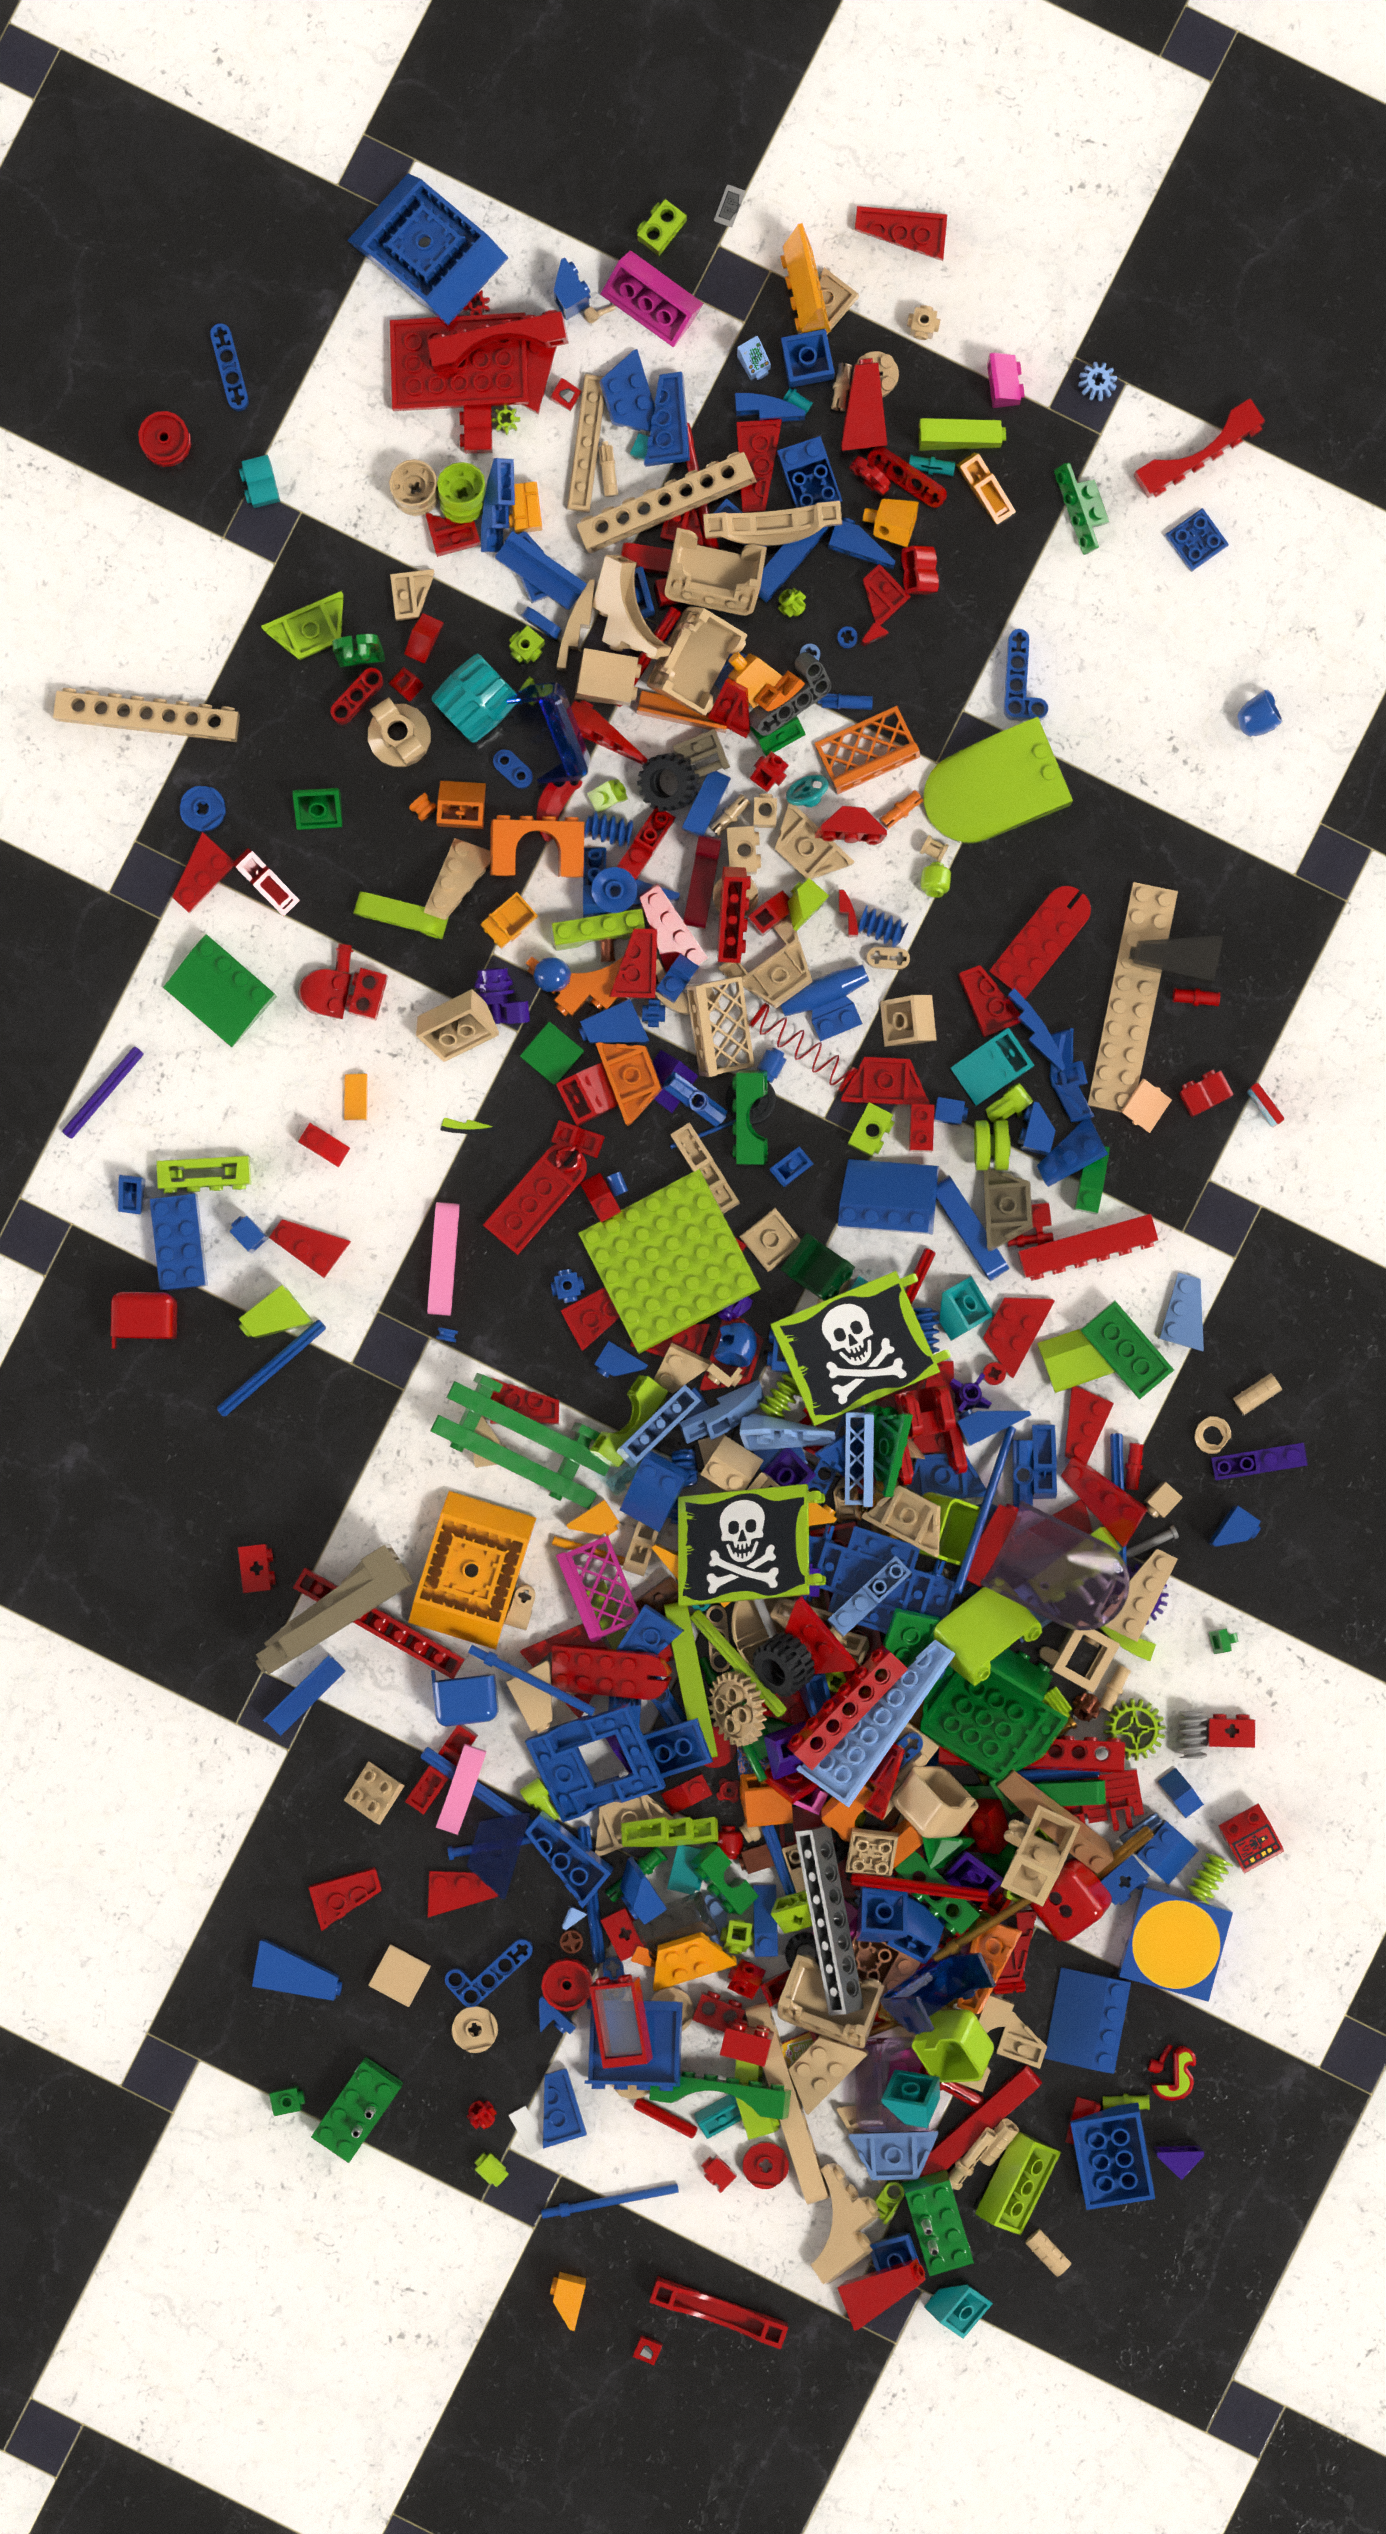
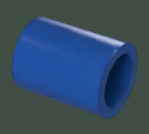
M621 1172L606 1177L613 1197L628 1191Z

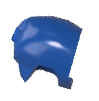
M1264 690L1249 700L1237 715L1240 730L1249 737L1264 735L1274 730L1283 722L1275 705L1273 694L1269 690Z
M744 1322L723 1325L719 1328L721 1338L714 1357L729 1366L748 1367L755 1356L757 1348L755 1332L751 1326Z

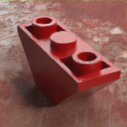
M842 806L815 833V838H822L823 841L844 840L846 843H856L859 841L866 842L869 845H877L887 836V830L865 808Z

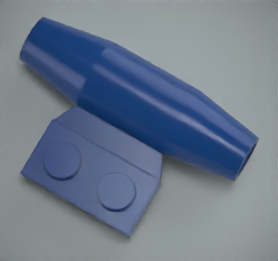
M863 964L836 970L812 980V983L780 1005L785 1016L812 1010V1023L821 1042L862 1025L855 1004L847 995L868 983L869 978Z

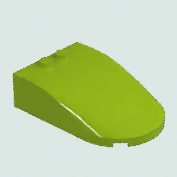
M1038 717L992 735L942 760L930 773L923 794L924 809L932 826L943 836L959 843L968 844L988 840L1069 807L1073 802Z

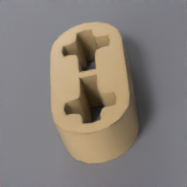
M874 947L869 950L866 959L872 968L902 970L908 966L910 955L905 949ZM875 952H879V955L887 957V960H880L879 964H875L874 960L870 959V956H873ZM898 953H902V957L906 958V961H903L901 965H897V961L889 960L890 957H897Z

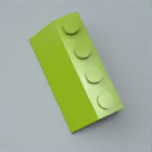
M1018 2132L1013 2141L1009 2143L975 2214L996 2227L1021 2235L1061 2151L1029 2135Z

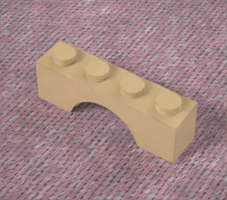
M994 1995L989 1996L978 2016V2020L986 2033L994 2028L1007 2026L1014 2007L1013 2002ZM987 2066L982 2079L979 2081L957 2083L983 2092L990 2068Z

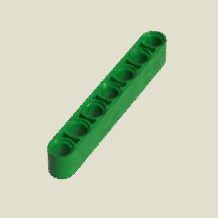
M1105 1780L1030 1782L1060 1806L1106 1804ZM990 1783L985 1786L983 1784H961L974 1799L1000 1800Z

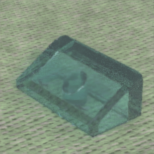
M643 1458L633 1468L628 1465L606 1481L614 1495H618L627 1489L625 1484L633 1479Z

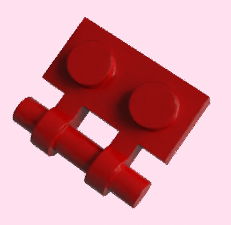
M1049 1203L1032 1205L1033 1228H1035L1036 1234L1026 1236L1021 1234L1008 1241V1247L1017 1246V1248H1022L1028 1244L1037 1243L1042 1245L1045 1242L1054 1241L1053 1232H1043V1227L1052 1226Z

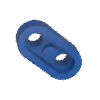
M500 750L495 754L493 758L494 767L514 787L525 789L531 785L533 780L532 772L516 755L509 750ZM507 757L509 759L508 764H501V758ZM524 773L526 777L524 780H518L517 775Z

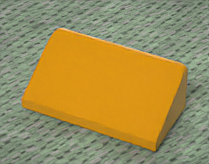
M345 1074L344 1120L367 1121L368 1074Z

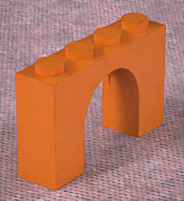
M497 815V820H491L490 876H514L518 841L528 832L540 831L548 834L557 845L558 877L582 878L584 876V822H578V817H565V821H556V817H542V821H535L533 816H519V820H510V816Z
M867 1781L850 1807H847L835 1797L829 1799L821 1809L823 1823L829 1828L835 1829L843 1841L850 1842L852 1828H858L855 1823L856 1818L865 1809L864 1805L877 1786ZM906 1818L890 1831L898 1833L893 1869L923 1844L922 1836Z

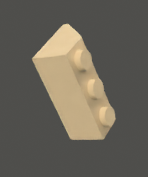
M473 989L417 1017L416 1036L443 1062L499 1035L487 1003Z

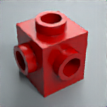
M771 751L766 757L761 756L754 765L756 770L750 779L768 792L775 784L779 786L787 777L784 772L789 765Z
M741 1959L737 1967H731L727 1976L731 1980L727 1988L753 2000L766 1970Z

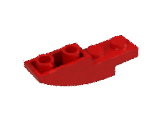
M658 808L654 809L617 867L628 871L636 881L656 852L676 817L666 811H658Z

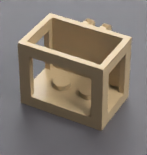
M1074 1620L1057 1651L1043 1646L1039 1649L1038 1655L1050 1663L1049 1669L1094 1693L1121 1644L1084 1623ZM1083 1635L1086 1636L1084 1641L1097 1648L1099 1645H1102L1085 1677L1065 1667Z
M1038 1805L1028 1825L1014 1819L1009 1822L1008 1827L1010 1830L1005 1832L1004 1839L1017 1846V1850L1001 1883V1887L1043 1906L1060 1874L1080 1824ZM1042 1818L1068 1829L1059 1847L1034 1835Z

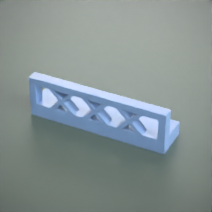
M846 1412L845 1505L873 1507L874 1412ZM850 1417L864 1418V1427L858 1433L850 1427ZM850 1431L855 1435L851 1440ZM863 1431L864 1440L859 1436ZM856 1438L864 1444V1450L858 1456L850 1450V1444ZM850 1454L855 1458L851 1463ZM863 1454L864 1463L859 1459ZM856 1461L864 1467V1473L858 1479L850 1473V1467ZM850 1477L854 1480V1482L851 1485ZM863 1477L864 1486L859 1482ZM856 1484L863 1490V1500L850 1499V1490Z

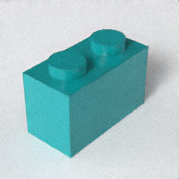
M691 1845L677 1846L667 1889L693 1896L695 1890L700 1891L702 1880L694 1874V1868L690 1862L703 1848Z

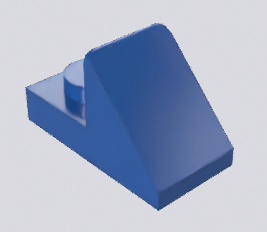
M680 954L657 986L656 992L672 1003H675L699 966Z
M799 1146L769 1170L781 1185L786 1187L810 1168L813 1162Z
M542 1994L539 1998L540 2033L552 2020H555L554 2026L564 2034L567 2031L571 2034L577 2025L562 2011L549 2005Z

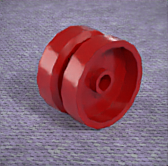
M168 411L155 412L141 423L138 432L139 444L146 457L153 464L171 467L181 463L188 456L191 448V436L184 421L176 414Z
M558 1959L550 1964L543 1975L541 1985L543 1996L548 2004L557 2010L566 2012L577 2010L590 1997L589 1987L593 1984V1980L587 1966L578 1959ZM569 1981L571 1983L570 1989H565L563 1982Z

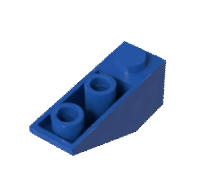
M584 848L583 918L606 914V911L596 905L591 892L594 878L599 872L606 869V848Z

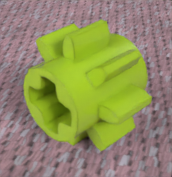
M504 405V410H495L497 418H493L492 423H498L496 427L497 432L502 429L508 435L511 429L517 431L515 422H520L521 420L520 417H514L517 412L515 408L510 411ZM502 417L506 419L510 417L511 423L505 422L502 424Z
M795 588L792 590L786 589L779 596L778 601L781 605L778 609L789 617L792 615L798 616L805 610L806 604L803 600L806 596Z

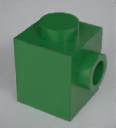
M298 2085L274 2090L269 2093L274 2116L301 2111L303 2108L302 2104H305L303 2090L299 2091Z

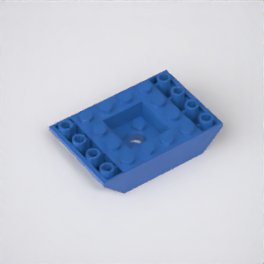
M409 173L348 239L350 244L447 325L454 320L508 260V256L483 230L422 179ZM424 237L431 239L427 247L419 246V241Z

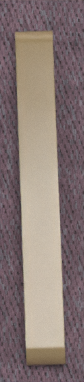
M768 2002L747 2007L745 2012L749 2026L763 2025L769 2027L771 2032H774L769 2056L763 2070L769 2087H771V2083L785 2085L784 2089L791 2090L789 2116L786 2119L780 2120L805 2201L808 2205L830 2198L828 2186L820 2171L821 2164L795 2085L789 2075L787 2059L783 2057L782 2051L784 2049Z

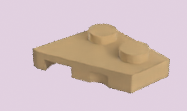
M434 569L390 574L396 621L419 618L435 574Z
M1011 2012L1007 2026L1003 2029L996 2054L1040 2069L1047 2046L1014 2012Z

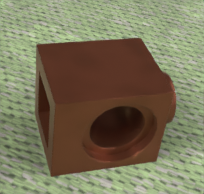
M767 1843L745 1849L741 1852L742 1856L738 1857L742 1871L747 1869L748 1874L774 1866Z

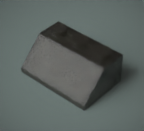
M701 1891L664 1904L667 1910L645 1925L640 1918L634 1919L632 1922L641 1943L654 1951H657L658 1945L698 1932H702L708 1937L719 1933Z

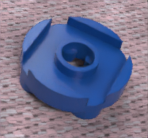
M195 786L183 795L180 815L189 828L198 832L211 831L222 823L226 815L225 802L221 794L214 788ZM198 804H208V812L206 814H198Z

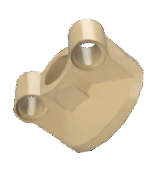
M388 697L370 709L373 718L368 727V743L373 754L382 763L392 767H407L417 763L427 753L431 743V729L426 717L417 708L407 704H393ZM396 722H401L408 728L406 737L400 741L391 739L387 733L389 727Z

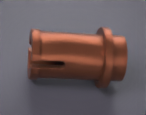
M616 939L598 940L601 947V962L615 961L614 941Z

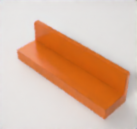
M641 691L637 707L638 715L707 730L715 729L716 732L726 734L727 726L720 725L709 719L710 712L706 716L700 715L663 695Z

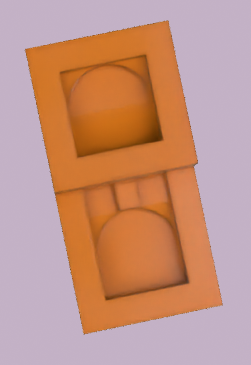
M787 671L775 687L768 683L755 698L754 702L767 712L772 711L791 699L805 683L793 673Z

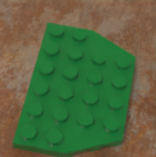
M948 1665L943 1677L936 1681L924 1699L920 1731L947 1751L996 1781H1000L1012 1770L1017 1772L1043 1758L1068 1722V1717L990 1671V1675L986 1680L974 1686Z

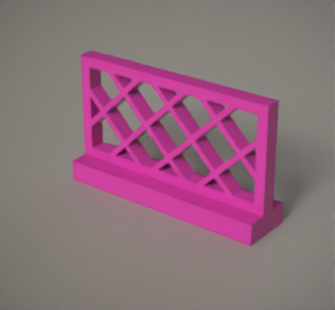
M608 1535L567 1553L563 1552L556 1555L592 1643L633 1624L639 1615V1610ZM606 1543L609 1550L605 1559L594 1555L597 1546ZM580 1553L589 1556L584 1568L575 1565L572 1557ZM610 1555H611V1557H612V1559H613V1562L608 1561L609 1558H610ZM592 1558L603 1562L599 1574L587 1570ZM607 1564L615 1566L617 1569L614 1580L602 1576ZM577 1569L582 1571L581 1576L579 1575ZM585 1573L597 1577L592 1589L583 1585L582 1580ZM618 1577H620L622 1583L617 1582ZM600 1579L612 1583L607 1595L596 1591ZM615 1585L623 1587L626 1591L622 1601L611 1597ZM586 1590L591 1592L589 1597L587 1595ZM594 1593L606 1598L601 1610L591 1605ZM627 1597L630 1601V1604L626 1603ZM609 1599L620 1603L616 1616L604 1612ZM624 1606L632 1608L636 1616L629 1620L619 1618ZM594 1611L599 1613L598 1617H596ZM602 1615L613 1618L612 1626L602 1631L599 1625Z

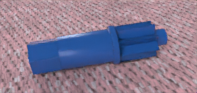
M839 693L827 694L817 701V704H822V708L872 710L873 696L841 695Z

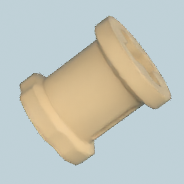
M928 835L920 854L926 853L937 859V862H941L949 845H943L933 840L931 835Z

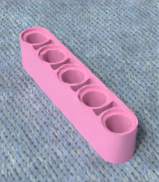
M436 1202L428 1314L451 1316L459 1204Z

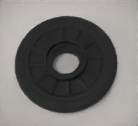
M768 1081V1093L758 1098L757 1103L750 1109L751 1125L765 1121L774 1111L776 1095ZM732 1083L726 1094V1105L731 1116L736 1119V1113L733 1112V1099H736V1090H733Z

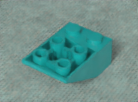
M1007 1028L950 1069L977 1106L1033 1068L1034 1064L1011 1030Z

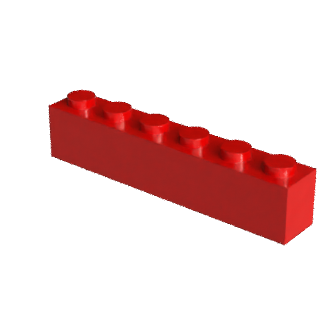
M1148 1214L1024 1249L1017 1253L1024 1278L1030 1277L1031 1281L1044 1278L1043 1273L1052 1271L1053 1275L1066 1272L1065 1267L1074 1265L1075 1269L1087 1266V1261L1095 1258L1097 1262L1110 1259V1254L1118 1252L1119 1256L1132 1253L1131 1248L1140 1246L1141 1250L1154 1247L1153 1242L1159 1239L1152 1215Z

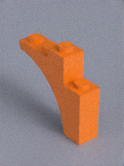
M623 956L600 970L587 973H571L570 982L563 990L551 992L552 994L559 993L554 1000L557 1004L555 1008L564 1016L569 1014L573 1017L589 997L592 998L591 1003L600 1011L603 1008L605 1010L611 1008L619 999V997H609ZM533 957L526 962V966L529 967L527 972L532 977L535 966L539 963Z

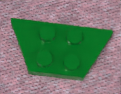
M912 1414L878 1416L873 1442V1470L876 1480L882 1481L885 1487L882 1491L884 1497H893L899 1470L902 1466L904 1450L908 1442L907 1438L912 1422Z

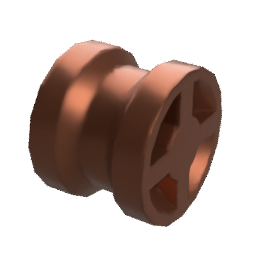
M566 1930L561 1936L560 1945L565 1952L570 1954L576 1953L582 1948L583 1936L578 1930Z

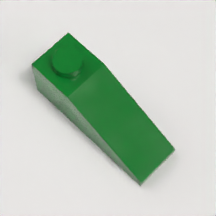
M1105 1146L1108 1155L1082 1168L1074 1210L1098 1214L1110 1147Z

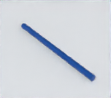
M736 1119L721 1124L717 1127L711 1128L709 1130H706L704 1132L698 1133L697 1135L699 1136V1138H701L703 1136H706L708 1134L733 1125V1122H736ZM673 1143L670 1145L671 1149L676 1148L677 1145Z

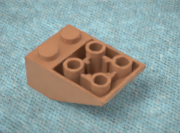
M855 1936L852 1946L859 1981L863 1982L869 1978L880 1981L881 1985H884L883 1995L898 2003L921 1962L888 1946L886 1941L880 1943L856 1941Z

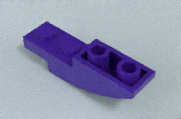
M1304 1443L1212 1458L1215 1480L1308 1465Z

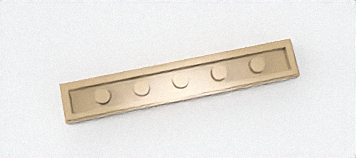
M588 374L584 376L567 510L590 513L605 401L599 381L604 376Z

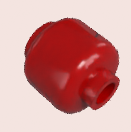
M721 1826V1830L718 1831V1842H713V1845L719 1846L729 1859H737L738 1855L743 1851V1834L735 1830V1826Z

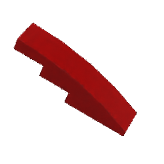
M457 1725L438 1754L457 1767L464 1744L471 1746L478 1737V1734L465 1725ZM430 1765L405 1802L424 1815L449 1778Z

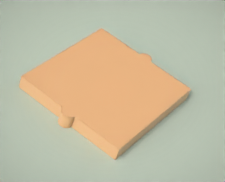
M1142 1079L1121 1113L1131 1119L1134 1125L1138 1124L1150 1133L1172 1099L1162 1093L1159 1087H1154L1148 1081Z

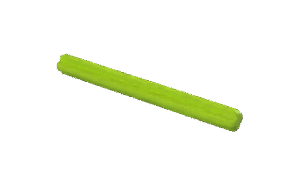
M695 1611L690 1616V1620L735 1671H738V1673L744 1672L745 1677L750 1676V1684L756 1682L755 1690H761L759 1698L765 1700L763 1703L776 1717L782 1716L787 1710L786 1706L775 1694L771 1693L770 1689L764 1687L755 1671L743 1660L740 1654L702 1611Z

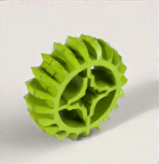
M1130 1698V1706H1127L1126 1702L1122 1700V1709L1114 1705L1113 1709L1117 1713L1115 1715L1111 1712L1107 1713L1112 1718V1721H1104V1724L1110 1726V1729L1103 1730V1733L1110 1734L1111 1737L1108 1738H1117L1116 1734H1125L1130 1737L1132 1748L1125 1747L1126 1760H1129L1131 1754H1134V1760L1138 1761L1139 1753H1142L1143 1758L1147 1759V1750L1155 1754L1156 1751L1152 1746L1155 1744L1157 1747H1161L1162 1745L1156 1741L1157 1737L1165 1738V1735L1158 1733L1159 1730L1166 1729L1165 1725H1158V1722H1161L1164 1718L1162 1716L1155 1718L1159 1710L1155 1708L1150 1712L1149 1710L1152 1706L1150 1702L1145 1707H1142V1699H1139L1138 1704L1135 1705L1134 1699ZM1136 1710L1144 1712L1150 1718L1152 1725L1140 1724ZM1126 1712H1129L1128 1723L1125 1726L1116 1727L1119 1718ZM1133 1718L1134 1723L1137 1727L1146 1728L1140 1730L1139 1733L1137 1732V1735H1135V1737L1133 1736V1733L1123 1731L1128 1730L1129 1726L1132 1727L1131 1724H1133ZM1152 1732L1150 1740L1139 1748L1141 1735Z

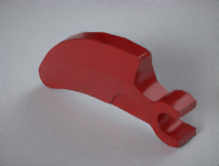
M570 773L565 778V784L562 787H557L552 782H549L538 801L537 821H542V817H556L557 821L565 804L574 791L581 787L583 781L580 780L575 786L571 785L570 778L572 774ZM540 832L546 842L552 840L548 834Z

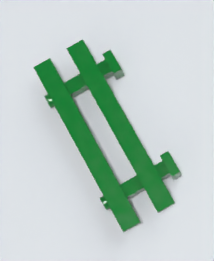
M476 1373L473 1381L478 1383L475 1391L456 1381L453 1382L446 1398L466 1407L459 1424L438 1415L430 1432L451 1442L450 1447L457 1451L463 1452L464 1449H467L550 1491L549 1496L561 1501L562 1497L588 1510L590 1509L597 1493L574 1482L573 1479L580 1465L602 1476H606L610 1466L589 1451L590 1448H588L592 1440L596 1441L600 1435L599 1432L575 1422L571 1430L576 1432L572 1440L490 1399L493 1391L499 1393L503 1384L483 1374ZM481 1416L564 1456L558 1472L555 1473L475 1433L474 1431Z

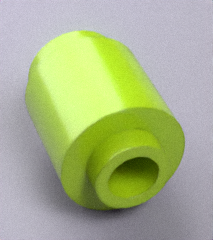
M485 2153L481 2154L474 2162L477 2165L474 2170L490 2185L493 2184L495 2187L500 2185L509 2174L505 2170L506 2167L491 2153L487 2155Z

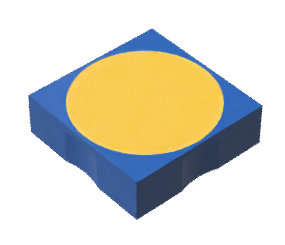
M1144 1886L1140 1889L1133 1914L1132 1930L1125 1943L1117 1975L1125 1979L1209 2002L1233 1912L1225 1908L1200 1901L1188 1900L1168 1892Z

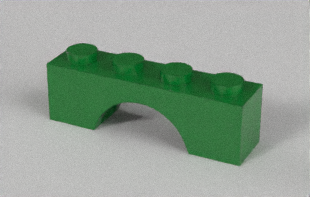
M740 1070L736 1073V1076H733V1090H736V1099H733V1112L736 1113V1122H733V1135H736V1144L733 1145V1158H736V1164L764 1165L768 1162V1139L760 1136L753 1129L750 1122V1109L758 1098L768 1093L767 1071Z

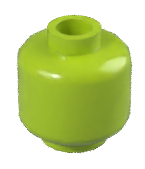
M932 862L922 869L920 886L927 896L938 898L949 891L951 872L947 867H944L943 863Z

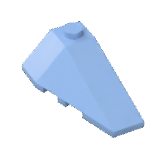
M750 1414L748 1417H742L740 1426L742 1442L749 1451L828 1445L837 1439L834 1431L770 1416H762L760 1414Z

